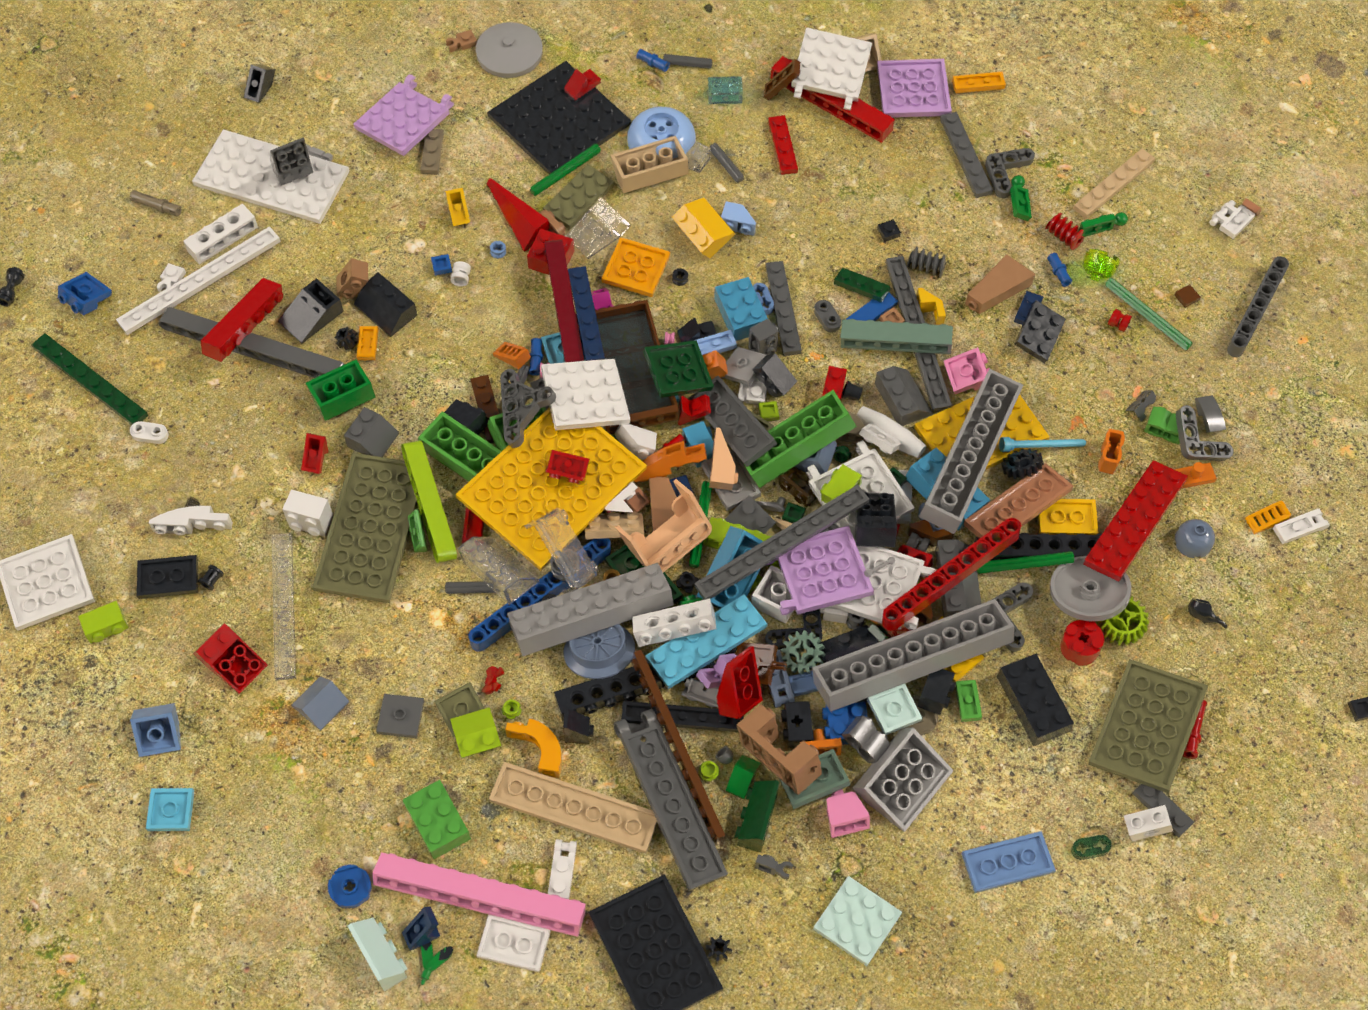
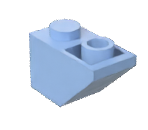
M726 201L721 215L722 219L733 231L754 236L756 222L746 208L741 204Z

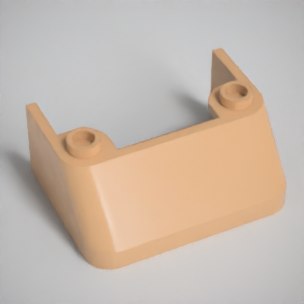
M677 479L673 482L681 495L672 503V510L675 515L646 538L640 532H634L629 535L619 525L615 527L627 547L644 567L658 563L662 572H665L706 539L712 531V526L693 493Z

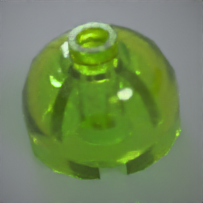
M1090 249L1089 252L1088 250L1085 252L1083 268L1090 275V279L1094 281L1111 278L1116 273L1120 265V259L1115 255L1113 258L1109 257V252Z

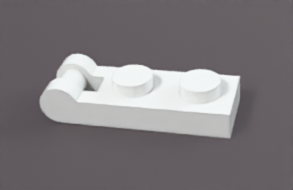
M1316 509L1279 523L1273 527V530L1283 545L1316 531H1322L1328 528L1330 524L1327 520L1323 519L1321 510Z
M556 839L548 889L549 895L555 894L561 898L569 899L577 841L567 843ZM561 851H569L568 857L561 856Z

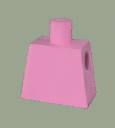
M843 789L831 793L832 797L826 799L831 838L870 828V815L855 792L844 794Z

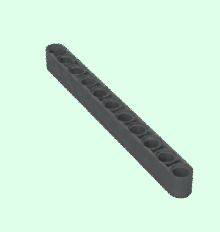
M167 307L158 322L159 326L164 330L200 342L218 323L172 307ZM253 333L247 335L241 344L232 350V352L313 378H317L345 365L341 361Z

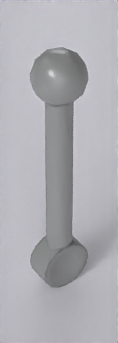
M889 557L886 562L873 569H866L864 575L871 577L875 571L888 564H894L895 558Z

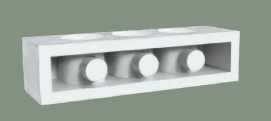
M241 204L224 216L219 217L213 223L203 227L197 233L189 236L183 242L187 252L200 265L258 228L255 216L244 204Z
M710 599L632 617L633 633L638 647L717 629L715 612Z

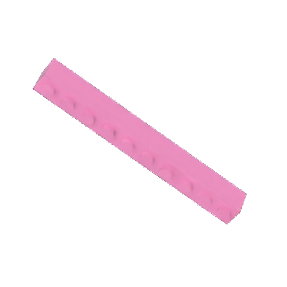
M381 852L372 873L373 885L576 937L579 935L585 917L586 904L578 900H569L555 894L541 893L535 889L521 888L515 884H505L495 879H486L475 874H466L455 869H446L435 864H426L415 859L398 857L391 853Z

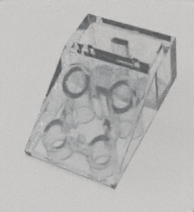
M600 197L569 231L566 237L573 238L574 245L589 259L619 239L631 224L606 200Z

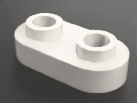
M139 421L130 427L132 438L140 442L161 444L169 436L166 427L162 424Z

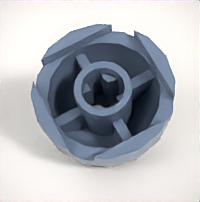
M1201 519L1185 521L1179 526L1175 534L1176 547L1183 555L1189 558L1205 557L1210 553L1215 543L1213 528Z

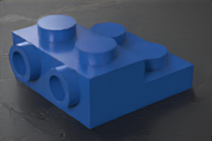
M88 272L58 286L59 301L62 304L67 303L74 313L79 312L83 316L97 309L98 302L112 296V290Z
M866 702L852 703L831 712L827 705L822 708L823 720L827 721V727H824L825 739L841 738L842 745L849 744L842 734L856 717H868Z

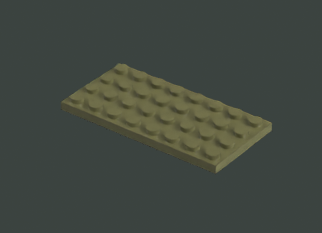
M352 453L312 586L313 591L390 603L410 532L408 516L417 507V500L405 461Z

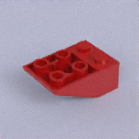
M225 623L193 653L209 670L238 694L268 666Z

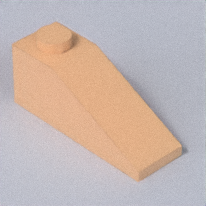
M716 428L709 488L732 490L733 485L738 482V473H735L736 466L720 428Z

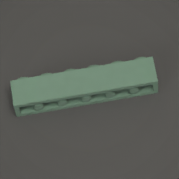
M842 319L840 348L951 354L953 326L946 324L929 325L927 323L913 324L909 322L896 323L891 321Z

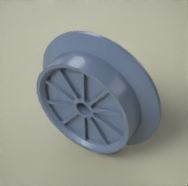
M620 624L567 641L564 647V659L569 669L581 677L589 679L608 678L620 673L631 663L635 652V642L629 631L620 626Z

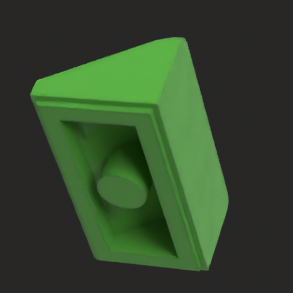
M414 510L408 516L414 552H427L428 548L422 517L418 510Z

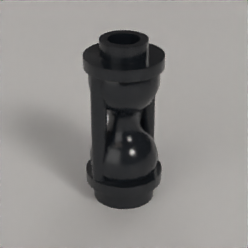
M17 267L8 268L6 271L7 285L0 288V305L9 307L14 303V287L19 285L25 278L23 271Z

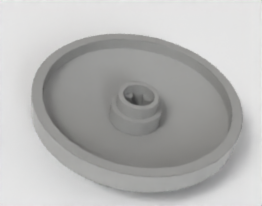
M515 22L500 23L488 28L481 34L476 43V56L480 66L488 73L502 78H515L531 72L538 66L543 55L542 41L537 32L524 24Z
M1087 556L1075 557L1074 563L1061 564L1056 568L1051 577V597L1056 606L1071 617L1084 621L1107 620L1121 613L1129 603L1131 582L1126 572L1118 582L1083 565Z

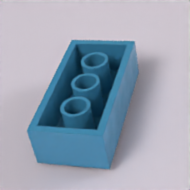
M937 448L914 463L905 476L907 481L926 500L947 458ZM978 487L957 529L958 531L964 527L965 519L990 501Z

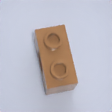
M353 258L349 260L336 277V295L354 299L368 282L367 262Z

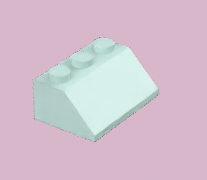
M374 918L347 925L384 992L407 978L404 972L407 970V967L402 958L397 960L394 955L397 949L392 940L387 942L384 934L387 932L381 922L376 923Z

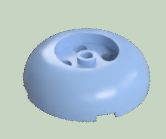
M653 107L641 112L634 118L629 126L627 142L629 149L666 139L669 136H676L687 156L689 153H692L695 147L696 134L693 124L682 112L670 107ZM674 141L656 147V154L658 156L661 148L668 147L673 152V159L678 157Z

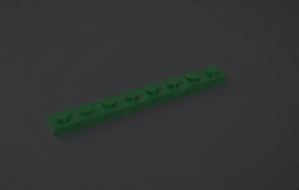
M46 333L31 344L34 350L129 424L133 425L149 416L147 411Z

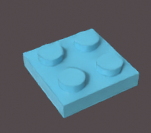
M151 788L146 830L190 831L194 789Z

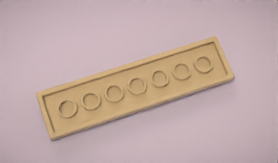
M507 762L503 763L489 797V802L645 854L657 825V820L652 810Z

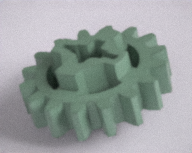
M806 630L803 631L802 635L796 631L794 638L789 635L790 641L783 642L787 647L781 649L786 654L782 657V660L787 661V667H791V671L794 673L798 670L799 674L803 675L804 670H806L808 674H811L812 667L817 666V663L823 664L820 657L825 656V653L821 651L825 646L819 644L821 639L819 637L815 638L813 632L808 636ZM809 641L814 644L815 649L810 648ZM805 649L807 652L801 656L800 652H804ZM791 656L797 658V664L793 662Z

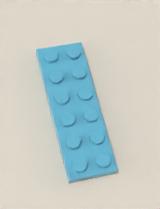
M745 595L715 612L717 629L671 639L645 656V659L667 689L675 686L719 658L720 655H724L767 628V622Z

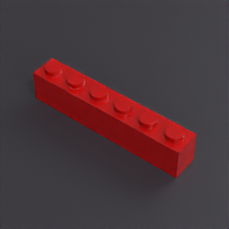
M263 277L201 339L202 355L220 362L229 356L232 350L237 345H240L242 340L282 301L284 296L282 285Z

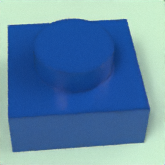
M449 254L431 257L435 276L452 272Z

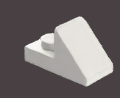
M631 481L605 507V510L633 512L624 502V499L629 500L636 494L634 490L638 487Z

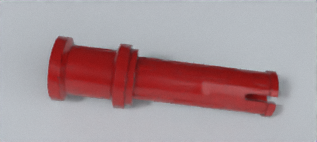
M1203 700L1183 757L1198 758L1197 748L1202 740L1200 731L1207 706L1206 700Z

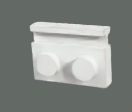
M757 378L754 379L750 386L740 383L738 398L740 401L758 405V403L765 402L767 388Z

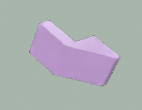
M720 655L714 668L700 669L696 677L707 689L719 687L726 664L735 658L736 655Z

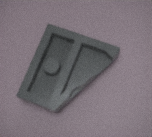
M750 495L724 519L729 523L740 524L750 530L761 531L763 534H766L776 524Z

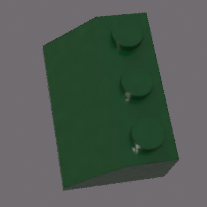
M755 781L753 788H748L746 800H749L748 806H743L740 819L744 820L742 826H737L734 837L738 839L737 846L762 852L777 799L780 781Z

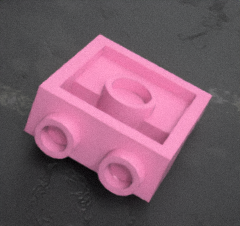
M978 347L944 360L955 394L971 388L974 391L978 390L990 369H986L985 364L988 363L985 353H981Z

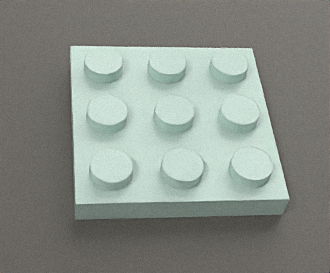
M848 876L813 927V930L865 966H868L902 912Z

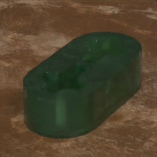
M1105 835L1081 838L1073 843L1071 853L1078 860L1107 855L1111 850L1112 842ZM1099 841H1101L1102 844H1106L1104 850H1102L1101 847L1094 848V846H1096L1099 843ZM1079 845H1081L1082 848L1089 847V849H1086L1083 854L1081 851H1077Z

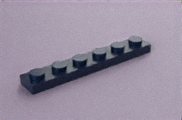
M586 266L569 268V279L585 360H604L605 357Z

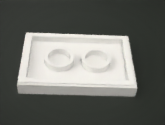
M488 914L476 956L477 958L540 973L551 930Z

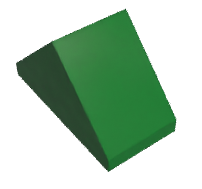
M742 755L733 768L725 792L745 799L748 788L751 787L761 763Z

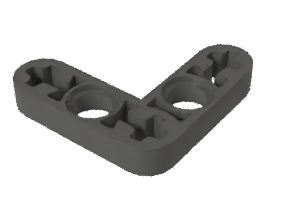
M1023 148L992 153L987 156L985 167L996 196L1007 198L1010 195V188L1012 186L1006 169L1031 165L1035 157L1032 149ZM1007 157H1011V158H1013L1015 161H1013V162H1008V161L1006 160V158H1007ZM999 173V174H1001L1003 177H1002V178H996V177L994 176V174Z
M1185 405L1176 411L1181 453L1186 459L1225 461L1233 456V447L1227 442L1200 441L1196 414L1191 406ZM1185 428H1188L1191 431V437L1186 435ZM1204 447H1208L1210 449V455H1207L1205 453Z
M1019 583L993 599H996L1007 615V613L1031 599L1033 588L1028 583ZM1021 590H1022V591H1027V595H1025V594L1019 595V594H1020V591H1021ZM1004 598H1010L1013 601V604L1007 606L1003 603L1002 600ZM1012 622L1014 625V640H1019L1018 645L1016 643H1009L1005 646L1012 652H1018L1022 649L1025 638Z

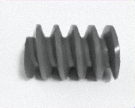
M916 246L911 251L907 267L912 263V269L915 270L919 265V271L922 272L926 268V273L929 274L933 270V275L936 276L939 272L941 278L946 265V257L943 255L939 259V253L932 257V251H929L926 255L924 248L919 253Z

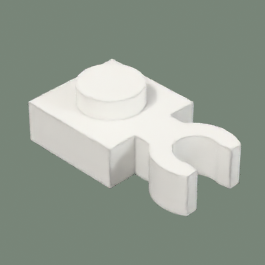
M168 263L160 276L161 282L157 285L158 292L182 280L186 273L185 269Z

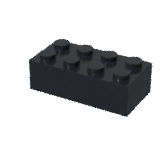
M1037 654L1000 667L997 678L1033 747L1070 732L1074 722Z

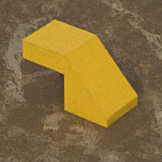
M922 287L918 288L916 297L921 312H933L936 325L944 324L946 314L943 301Z

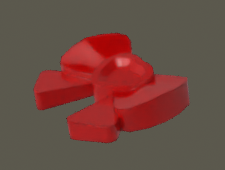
M490 666L486 670L487 677L485 686L481 690L482 693L489 695L499 690L502 685L496 682V678L504 675L503 668Z

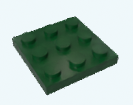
M697 340L644 348L643 352L660 398L711 391L714 385Z

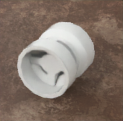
M455 262L452 268L454 273H452L450 281L456 286H466L469 281L468 275L470 274L471 266L465 262Z

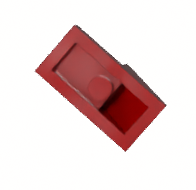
M576 69L566 84L564 91L574 100H577L599 85L601 78L591 69L583 74Z
M705 394L693 400H688L682 395L678 403V425H684L710 414V397Z
M306 433L301 466L302 471L322 473L324 454L329 452L326 436Z

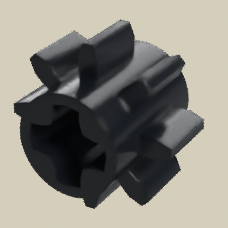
M347 326L346 328H341L335 336L336 344L339 348L343 347L345 350L352 349L359 340L356 337L358 333L354 329L350 330Z
M722 935L719 936V939L711 937V945H706L705 949L711 951L708 959L713 957L716 959V964L722 959L727 962L728 957L726 954H731L733 950L727 948L730 940L724 941ZM715 947H723V952L721 953L719 950L715 952Z

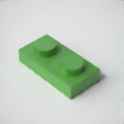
M976 680L956 681L955 689L961 722L982 720Z

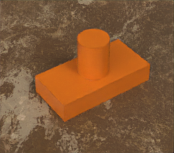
M1196 462L1193 466L1174 469L1188 475L1187 481L1181 489L1213 483L1217 479L1211 463L1203 464Z
M822 729L813 730L814 740L807 741L806 743L816 747L819 752L818 755L834 749L836 755L841 756V738L825 740Z

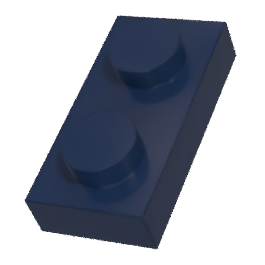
M1026 291L1014 322L1023 325L1032 303L1035 300L1042 303L1043 296Z

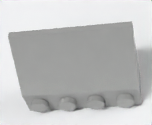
M903 728L891 740L890 746L876 763H872L854 785L853 790L868 805L905 832L954 770L914 728Z

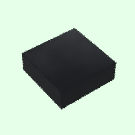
M1368 697L1348 702L1355 722L1368 719Z

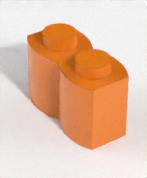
M1108 430L1101 446L1102 455L1098 462L1100 472L1115 473L1122 457L1121 448L1125 441L1123 431Z

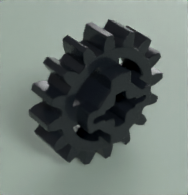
M1021 449L1020 452L1014 451L1012 454H1007L1008 458H1003V462H1001L1004 475H1007L1008 478L1013 476L1014 479H1024L1025 476L1032 477L1031 474H1037L1038 470H1042V465H1044L1041 453H1038L1037 450L1031 451V449Z

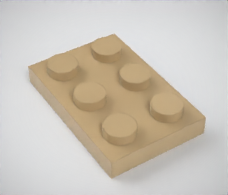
M629 512L627 514L609 513L608 515H598L585 528V538H620L621 536L615 528L618 525L629 535L634 532H640L644 535L643 514Z

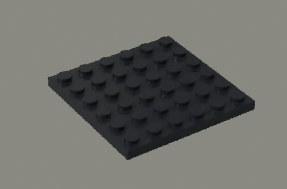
M564 61L487 112L488 117L548 174H551L592 145H602L631 124V119L596 87L577 100H574L566 93L564 88L576 70L567 61Z

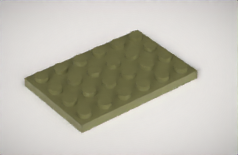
M1129 659L1088 765L1169 794L1208 685Z

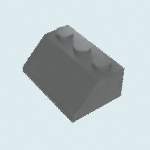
M892 366L876 373L875 386L898 424L905 426L933 415L908 369Z

